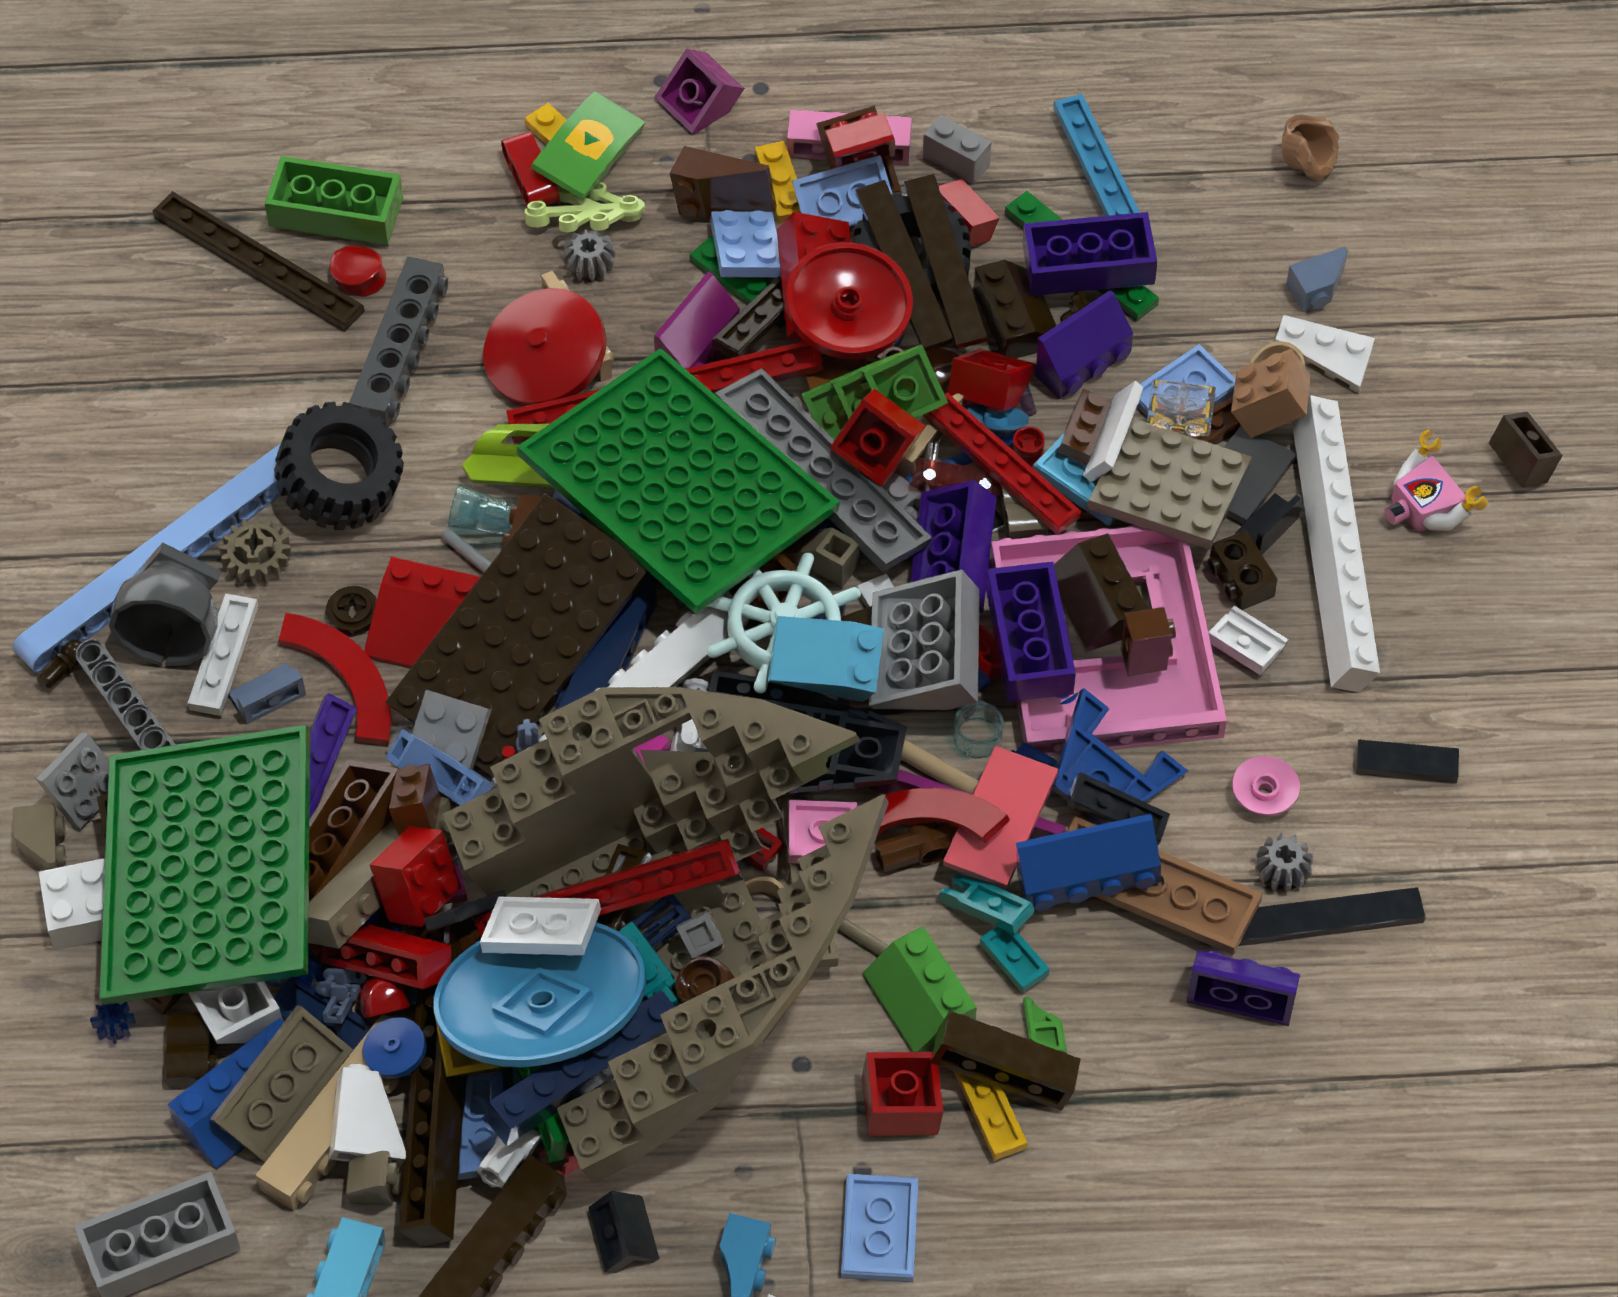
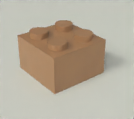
M1292 348L1282 353H1274L1267 359L1253 365H1246L1236 372L1231 412L1250 438L1307 415L1311 375Z

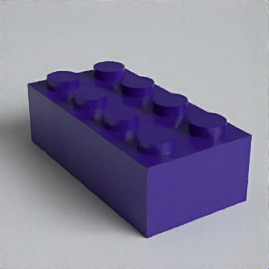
M1148 212L1024 223L1023 252L1031 296L1155 284L1157 257Z
M1053 561L988 569L986 593L1007 702L1074 695L1076 672Z

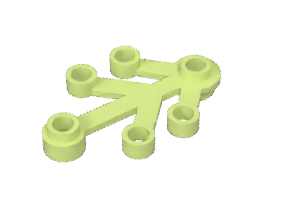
M602 182L589 193L590 199L585 197L583 200L559 186L560 201L569 202L573 205L546 207V204L542 201H532L528 203L525 209V223L530 227H543L550 223V217L560 216L559 229L562 232H574L579 226L589 220L590 227L593 230L600 231L607 229L610 224L619 219L625 222L639 220L642 217V212L645 210V203L634 195L618 197L607 192L606 184ZM593 200H596V201L600 200V201H603V202H605V203H604V204H600V203L595 202V201H593Z

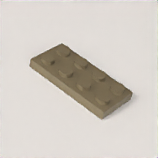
M297 1005L210 1120L258 1159L266 1162L353 1049L307 1010Z

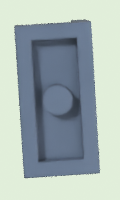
M288 663L229 691V697L246 724L306 695L303 677L297 668L291 670Z

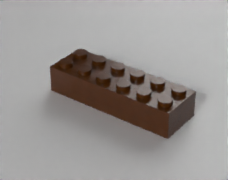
M347 759L309 820V902L392 820L389 805L396 770H399V768ZM308 943V954L317 956L321 951V945Z

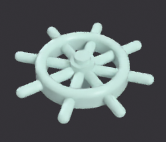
M807 552L801 556L796 571L775 570L762 573L758 568L749 575L750 579L737 590L733 599L720 596L708 605L709 607L728 612L727 631L729 638L710 645L707 648V655L711 658H716L735 650L746 663L759 670L754 683V690L757 693H764L769 684L768 677L776 617L813 618L823 614L825 620L841 621L839 607L855 601L861 596V591L857 587H852L832 595L821 582L809 576L814 562V556L811 553ZM775 591H788L784 603L779 602L774 593ZM801 595L813 602L808 606L797 609ZM761 596L769 611L749 604L756 597ZM742 617L764 624L745 631L742 625ZM769 636L770 643L767 651L754 643Z

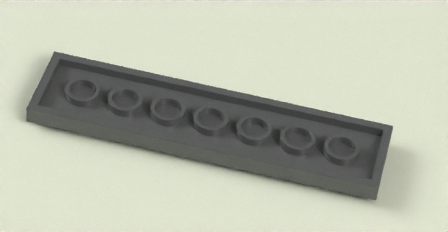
M762 368L715 392L718 398L840 501L839 510L828 518L845 535L852 538L858 544V548L882 572L929 546L932 537L880 485L832 451L830 446L834 439Z

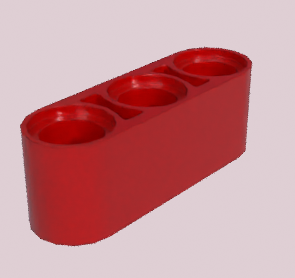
M529 131L501 140L505 160L526 205L532 201H542L546 206L560 202L556 183L531 169L532 163L541 153L532 132Z

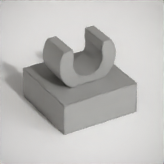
M709 910L678 924L676 927L692 959L724 944V939Z

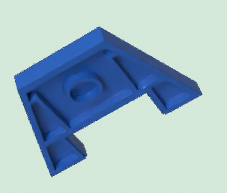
M1083 688L1078 694L1057 766L1058 775L1052 790L1067 801L1075 776L1081 772L1145 802L1184 775L1188 770L1166 752L1160 751L1144 774L1140 773L1092 735L1108 712L1109 707ZM1084 814L1097 825L1105 824L1102 821H1099L1087 814Z

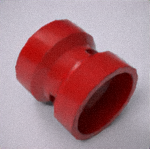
M1022 427L1013 436L1012 450L1033 467L1044 454V434L1035 427Z

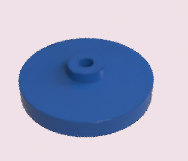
M402 1017L386 1019L373 1027L368 1033L363 1045V1057L371 1071H378L380 1077L387 1079L404 1077L413 1072L423 1061L427 1049L426 1038L420 1027L410 1019Z

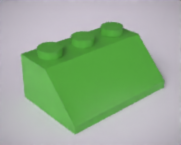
M924 926L894 940L863 972L864 979L912 1052H926L934 1048L938 1028L949 1010L976 1020L977 1006Z

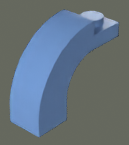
M404 729L401 730L385 757L400 769L408 765L420 766L430 764L438 790L459 805L492 790L494 787L489 780Z

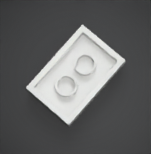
M498 897L480 940L482 953L584 955L601 911L599 899Z

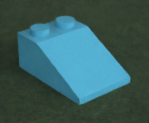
M778 616L776 617L768 682L863 702L876 693L884 628L851 621Z

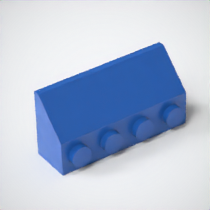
M1151 814L1016 843L1017 876L1023 899L1030 901L1036 910H1047L1054 905L1066 902L1080 903L1089 897L1098 895L1112 896L1122 890L1135 887L1145 889L1161 882V863Z
M280 1018L168 1103L173 1123L216 1170L245 1147L210 1120V1118L284 1022Z

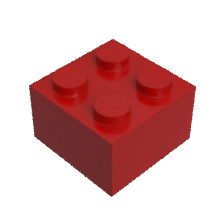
M874 388L862 399L830 446V449L878 485L882 486L896 472L926 426Z
M409 826L369 864L389 922L422 927L425 924L424 918L434 915L461 888L442 830Z
M933 1052L866 1053L862 1072V1084L868 1136L938 1135L944 1111L938 1065L931 1063Z

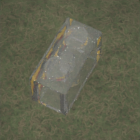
M1152 379L1147 423L1153 424V428L1172 430L1191 436H1210L1216 387Z

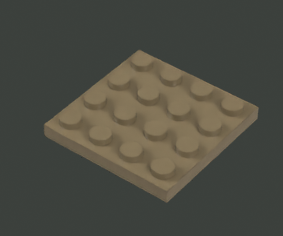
M1132 418L1112 470L1101 475L1089 498L1087 509L1210 550L1250 467L1252 456Z

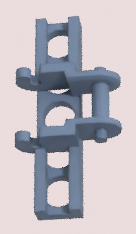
M328 968L324 971L323 977L325 981L319 982L316 986V991L319 995L331 997L322 1014L324 1022L343 1023L351 1006L357 999L361 987L368 978L367 974H357L358 972L344 968ZM339 1002H343L341 1006H338L336 1004ZM338 1012L336 1014V1017L330 1016L331 1014Z

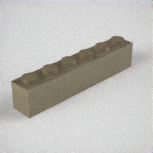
M441 797L435 830H442L446 840L450 836V832L443 814L454 809L450 798ZM393 819L309 902L308 943L339 949L383 904L369 864L399 837Z

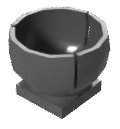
M162 542L134 576L124 581L114 599L110 613L109 628L117 644L138 659L162 666L169 637L172 633L171 645L165 662L166 666L190 665L206 656L218 627V608L210 590L219 581L221 571Z

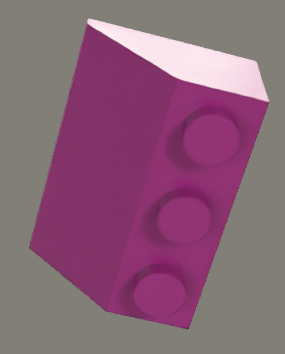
M707 272L654 335L655 351L661 348L685 369L708 364L712 360L719 358L722 352L711 347L712 339L740 313L739 306L713 274Z

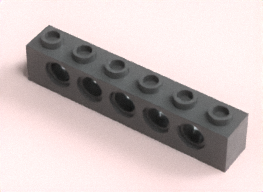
M407 256L349 402L353 403V408L361 410V407L371 410L369 414L375 418L380 416L386 422L384 425L386 429H389L392 419H397L401 407L400 398L402 393L406 394L408 392L411 370L416 369L419 363V349L421 344H426L428 341L430 321L436 319L439 311V298L447 292L448 278L444 275V267L441 263Z

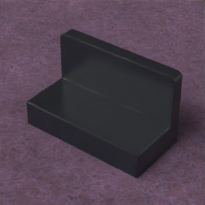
M1274 493L1235 534L1246 530L1263 555L1299 518L1303 497L1296 494L1287 502Z
M610 1191L588 1207L605 1272L617 1273L634 1260L654 1263L659 1259L642 1196Z

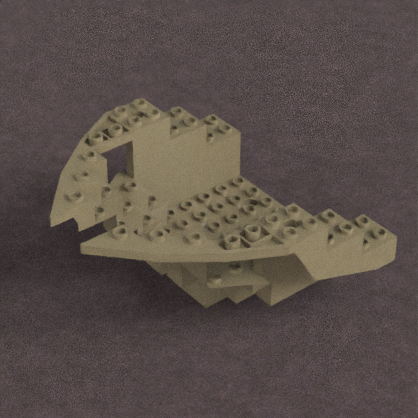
M602 687L540 718L539 721L547 739L491 766L490 768L498 787L444 813L443 817L464 871L487 896L505 890L507 897H534L604 876L617 844L649 852L652 856L651 862L728 839L737 862L763 849L756 830L783 817L775 798L829 772L826 768L828 757L859 742L860 739L856 732L762 699L682 687ZM692 719L703 744L709 750V752L640 750L643 761L634 748ZM884 794L818 826L826 845L797 859L802 869L799 872L801 879L777 891L782 903L778 904L780 911L762 920L760 919L740 870L735 876L674 893L692 918L709 910L724 939V944L699 956H709L719 960L729 968L735 978L660 1014L667 1033L608 1061L615 1080L557 1108L579 1167L594 1183L627 1168L728 1098L746 1054L756 1050L762 1041L763 1043L796 997L809 982L852 906L889 803ZM662 897L633 905L624 927L631 921L633 922ZM671 904L667 909H665L662 913H660L657 917H655L652 921L645 925L640 930V932L643 933L645 930H647V927H649L656 920H659L661 917H663L666 913L673 909L674 906ZM679 932L656 950V953L675 976V981L680 969L692 960ZM674 985L671 990L677 996L676 985ZM643 996L642 1002L647 1000L645 996Z

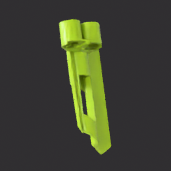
M497 424L494 429L487 430L475 443L472 454L462 463V468L470 482L554 488L517 455V446L519 445L503 444L510 436L532 437L549 424Z

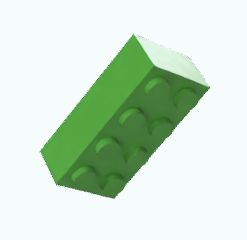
M280 156L265 201L268 225L274 228L389 245L403 201L400 174Z

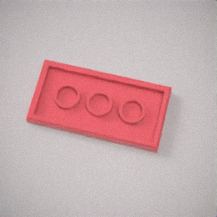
M995 746L973 795L997 806L1008 815L1010 821L986 843L973 834L958 828L943 860V866L1007 890L1017 868L1016 843L1030 839L1057 778L1058 769Z

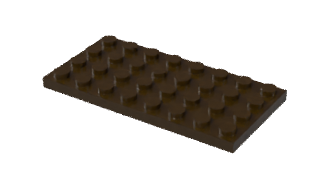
M545 493L385 702L413 724L416 722L426 690L490 709V717L474 767L493 779L494 775L490 767L503 761L502 749L505 746H512L515 750L517 749L518 725H522L525 719H530V723H536L648 576L649 572L622 545Z

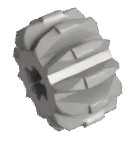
M585 228L582 235L574 232L572 240L565 241L564 253L562 254L563 262L567 266L569 275L577 274L579 281L584 277H589L593 282L595 276L598 275L604 278L606 271L612 270L615 248L611 244L608 235L601 236L598 230L592 234Z
M1281 832L1277 837V841L1268 836L1264 846H1260L1256 854L1255 869L1256 872L1261 873V883L1271 881L1273 891L1278 885L1283 886L1287 893L1291 890L1292 885L1300 889L1304 884V880L1309 879L1312 874L1311 865H1313L1314 858L1313 854L1308 853L1309 847L1307 842L1297 844L1296 834L1290 840H1287Z

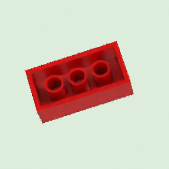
M793 211L777 229L787 338L804 341L793 329L785 307L786 288L791 272L798 262L811 251L833 243H851L849 222Z

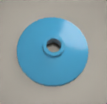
M982 404L967 409L997 437L1005 435V431L1017 430L1029 423V416L1024 411L1014 407L1005 410L1004 413L988 411L986 405Z

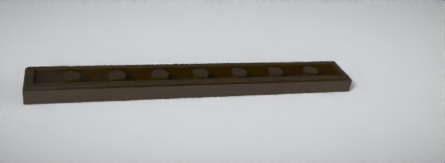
M173 191L153 210L154 218L344 332L365 312L363 304Z

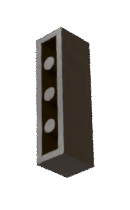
M950 1010L938 1028L931 1057V1063L1061 1111L1075 1091L1081 1060L1064 1051L1055 1050L1029 1038L1020 1037L999 1027L985 1024Z

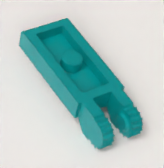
M959 873L951 879L952 886L956 890L944 887L938 893L944 905L950 906L954 910L959 909L1012 934H1015L1034 913V907L1030 901L980 879L975 880Z

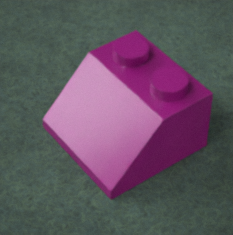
M686 49L654 98L692 134H696L728 114L745 88L708 53Z

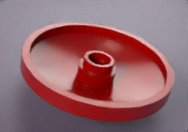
M833 243L811 251L794 267L786 288L785 307L793 329L808 345L832 357L863 359L884 352L902 337L910 321L913 308V294L905 273L895 261L883 252L857 243Z
M548 288L527 293L506 306L492 323L483 348V362L486 373L492 384L505 398L521 406L579 394L594 379L603 363L607 344L605 327L593 306L585 298L572 291Z

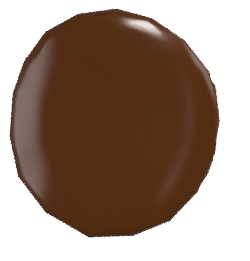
M699 956L690 960L680 969L675 986L677 996L682 1003H685L735 977L729 968L719 960L709 956Z

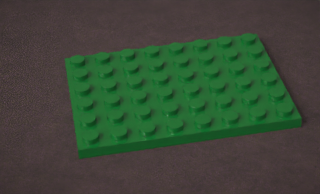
M661 348L517 446V455L605 534L622 545L641 566L695 614L839 510V500Z
M307 725L109 755L99 998L104 1005L308 975L310 730Z

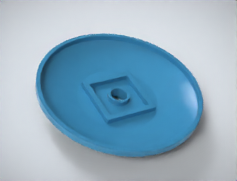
M597 922L584 955L482 953L480 941H478L461 953L442 975L434 996L435 1018L445 1040L453 1048L469 1058L505 1067H530L551 1064L578 1056L599 1046L620 1031L630 1021L640 1006L645 993V968L639 951L627 937Z

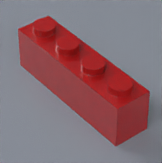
M364 923L339 949L321 945V963L425 989L438 984L442 975L450 966L451 945Z

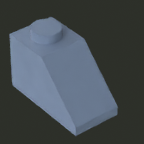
M1346 247L1289 266L1286 285L1303 312L1313 308L1319 309L1331 303L1345 269L1348 253Z

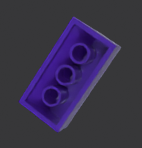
M976 480L921 492L918 524L932 539L928 547L914 554L911 582L962 569L979 588V613H983L996 496Z

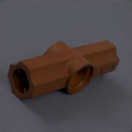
M934 821L933 823H919L912 826L908 833L876 842L875 851L880 868L884 872H888L917 862L926 866L940 862L945 858L958 828L945 822L938 824Z

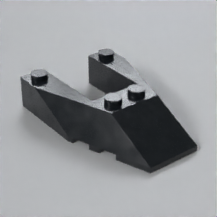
M713 671L709 692L762 699L856 732L859 737V742L828 757L826 768L829 772L777 798L826 794L897 782L907 726L870 710L868 714L849 706L850 702L840 697L835 700L819 692L769 682L766 691L760 694L754 690V683L757 678L755 676ZM695 747L694 752H709V750Z

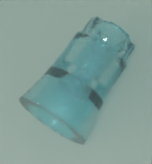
M459 484L452 501L448 526L451 528L484 531L497 535L505 534V532L510 533L512 527L509 524L512 505H517Z

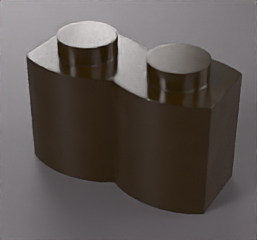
M199 1012L170 1013L167 1016L165 1073L169 1088L190 1087L219 1065L218 1055L212 1054L213 1043H216Z

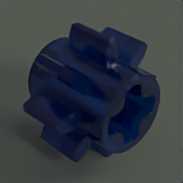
M128 1002L107 1005L97 1004L95 1006L97 1016L90 1018L92 1028L97 1029L96 1034L100 1041L106 1037L112 1040L113 1044H116L123 1037L131 1036L129 1025L136 1024V1019L133 1013H129Z

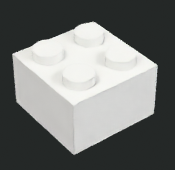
M105 858L39 872L47 929L54 950L102 941Z

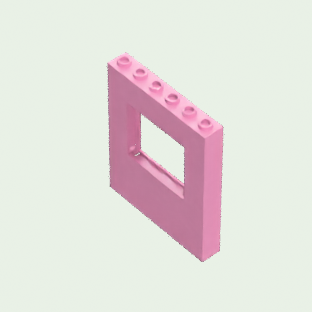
M1137 525L1116 529L1100 528L1096 531L1079 533L1070 531L1050 536L1035 535L1031 538L1022 539L1004 538L991 542L990 562L992 568L1052 561L1055 564L1076 544L1108 533L1133 582H1146L1151 608L1164 607L1167 619H1173L1176 630V638L1171 639L1173 656L1168 658L1167 670L1128 676L1122 655L1074 660L1076 672L1074 695L1016 701L1026 757L1035 759L1061 755L1078 694L1083 688L1109 707L1108 712L1092 735L1111 750L1224 738L1227 719L1190 544L1188 542Z

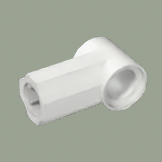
M532 1129L507 1146L497 1136L496 1144L488 1152L477 1169V1173L481 1176L482 1181L491 1187L503 1188L522 1160L525 1161L533 1153L541 1140L540 1133Z

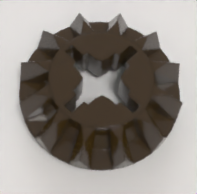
M348 586L339 589L329 598L326 605V613L330 624L335 625L340 632L342 630H349L352 634H354L355 630L362 628L367 630L368 625L372 621L377 598L370 590L360 586ZM352 602L355 603L358 610L354 618H351L348 612Z

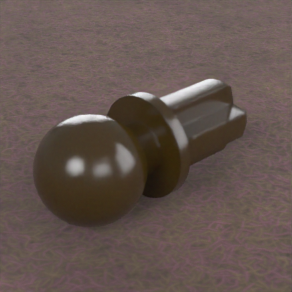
M75 639L69 640L63 644L61 654L53 653L51 661L37 673L38 683L45 688H51L64 675H70L73 672L72 666L80 665L76 658V650L82 642Z

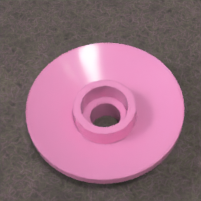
M1256 756L1246 760L1237 768L1233 776L1232 790L1238 803L1249 812L1261 816H1275L1288 811L1296 803L1300 792V781L1295 770L1285 761L1272 756ZM1266 789V790H1268L1270 793H1268V794L1262 793V792H1260V790Z

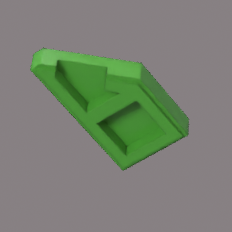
M1023 997L1028 1038L1039 1044L1067 1053L1062 1020L1038 1007L1031 998Z

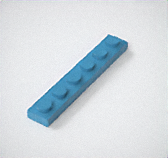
M1083 94L1054 101L1053 109L1104 215L1140 213Z

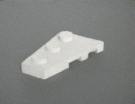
M1283 315L1275 342L1283 341L1295 345L1302 352L1306 365L1314 364L1325 371L1324 375L1333 380L1338 378L1350 385V390L1359 394L1375 338Z

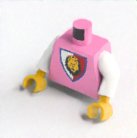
M1430 430L1421 433L1419 437L1420 449H1414L1393 482V504L1385 508V515L1393 525L1406 519L1413 529L1418 532L1428 529L1450 531L1472 514L1471 510L1473 508L1475 510L1485 509L1488 500L1482 496L1474 501L1482 493L1478 486L1470 487L1464 494L1434 456L1427 457L1429 452H1437L1441 448V440L1439 438H1436L1433 444L1427 445V440L1433 434Z

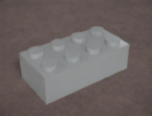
M211 1171L74 1226L100 1297H125L241 1250L235 1229Z

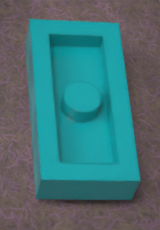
M995 927L980 937V946L1022 994L1049 976L1050 968L1018 932L1012 934L999 927Z

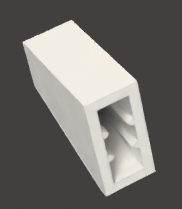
M350 1064L348 1067H343L337 1077L329 1159L349 1162L354 1157L378 1151H389L393 1163H397L398 1168H400L406 1159V1150L379 1072L371 1071L368 1066L362 1064Z

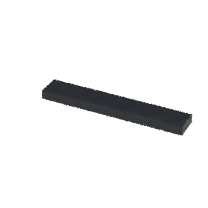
M1418 887L1258 907L1239 946L1424 923L1426 916Z

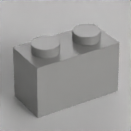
M940 115L924 133L923 158L974 184L990 166L992 142Z

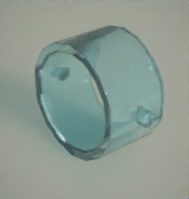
M983 701L962 706L954 718V745L962 754L975 759L989 757L994 747H1000L1002 743L1004 728L1002 714L995 706ZM981 719L993 724L997 732L987 740L976 741L964 736L959 728L969 720Z

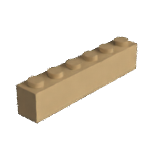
M382 1014L255 1175L260 1191L292 1211H295L301 1202L305 1203L309 1200L314 1192L316 1182L322 1175L326 1176L336 1163V1160L329 1159L337 1077L342 1068L348 1067L350 1064L368 1066L363 1057L364 1041L373 1027L391 1018L386 1014ZM381 1077L385 1092L390 1094L397 1086L399 1078L387 1079Z

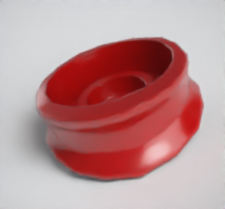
M350 245L340 248L331 256L329 264L330 273L336 279V284L345 292L357 296H369L378 292L384 286L386 271L382 266V257L376 251L363 246Z

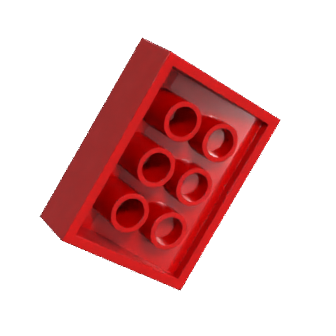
M391 557L380 584L364 652L371 660L411 669L480 579V576Z

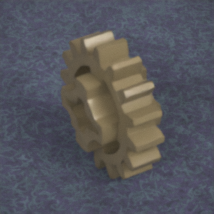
M255 517L253 524H248L244 519L242 520L241 528L234 525L230 527L232 535L224 534L222 536L224 544L219 545L223 568L228 569L230 577L238 574L239 582L241 583L246 578H251L252 585H256L258 578H263L267 583L269 582L270 574L273 573L278 577L281 575L280 566H289L287 557L292 556L289 536L283 533L281 525L273 528L271 519H268L265 524H260L259 517Z

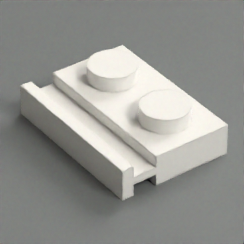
M1233 606L1231 611L1225 614L1208 632L1210 643L1259 675L1278 657L1281 650L1284 651L1289 640L1236 606Z

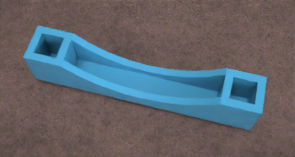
M729 1213L719 1246L720 1260L728 1277L731 1297H754L755 1291H762L767 1270L762 1269L765 1258H772L776 1245V1238L771 1237V1223Z

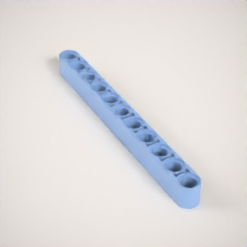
M281 444L277 445L21 633L14 641L13 651L34 672L38 673L51 661L53 653L61 654V648L65 642L73 639L84 642L109 624L114 599L124 581L134 576L162 542L197 559L220 542L224 534L229 535L232 525L240 527L242 520L248 521L278 499L281 495L277 488L279 481L275 479L274 468L276 466L277 452Z

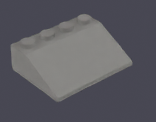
M961 569L873 592L872 626L884 628L877 689L876 693L869 697V706L872 709L950 710L978 703L979 588Z

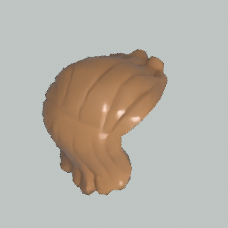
M1303 114L1294 115L1289 118L1284 127L1281 153L1285 162L1291 168L1305 172L1306 176L1314 181H1321L1323 178H1327L1337 163L1339 135L1334 129L1333 123L1323 117Z

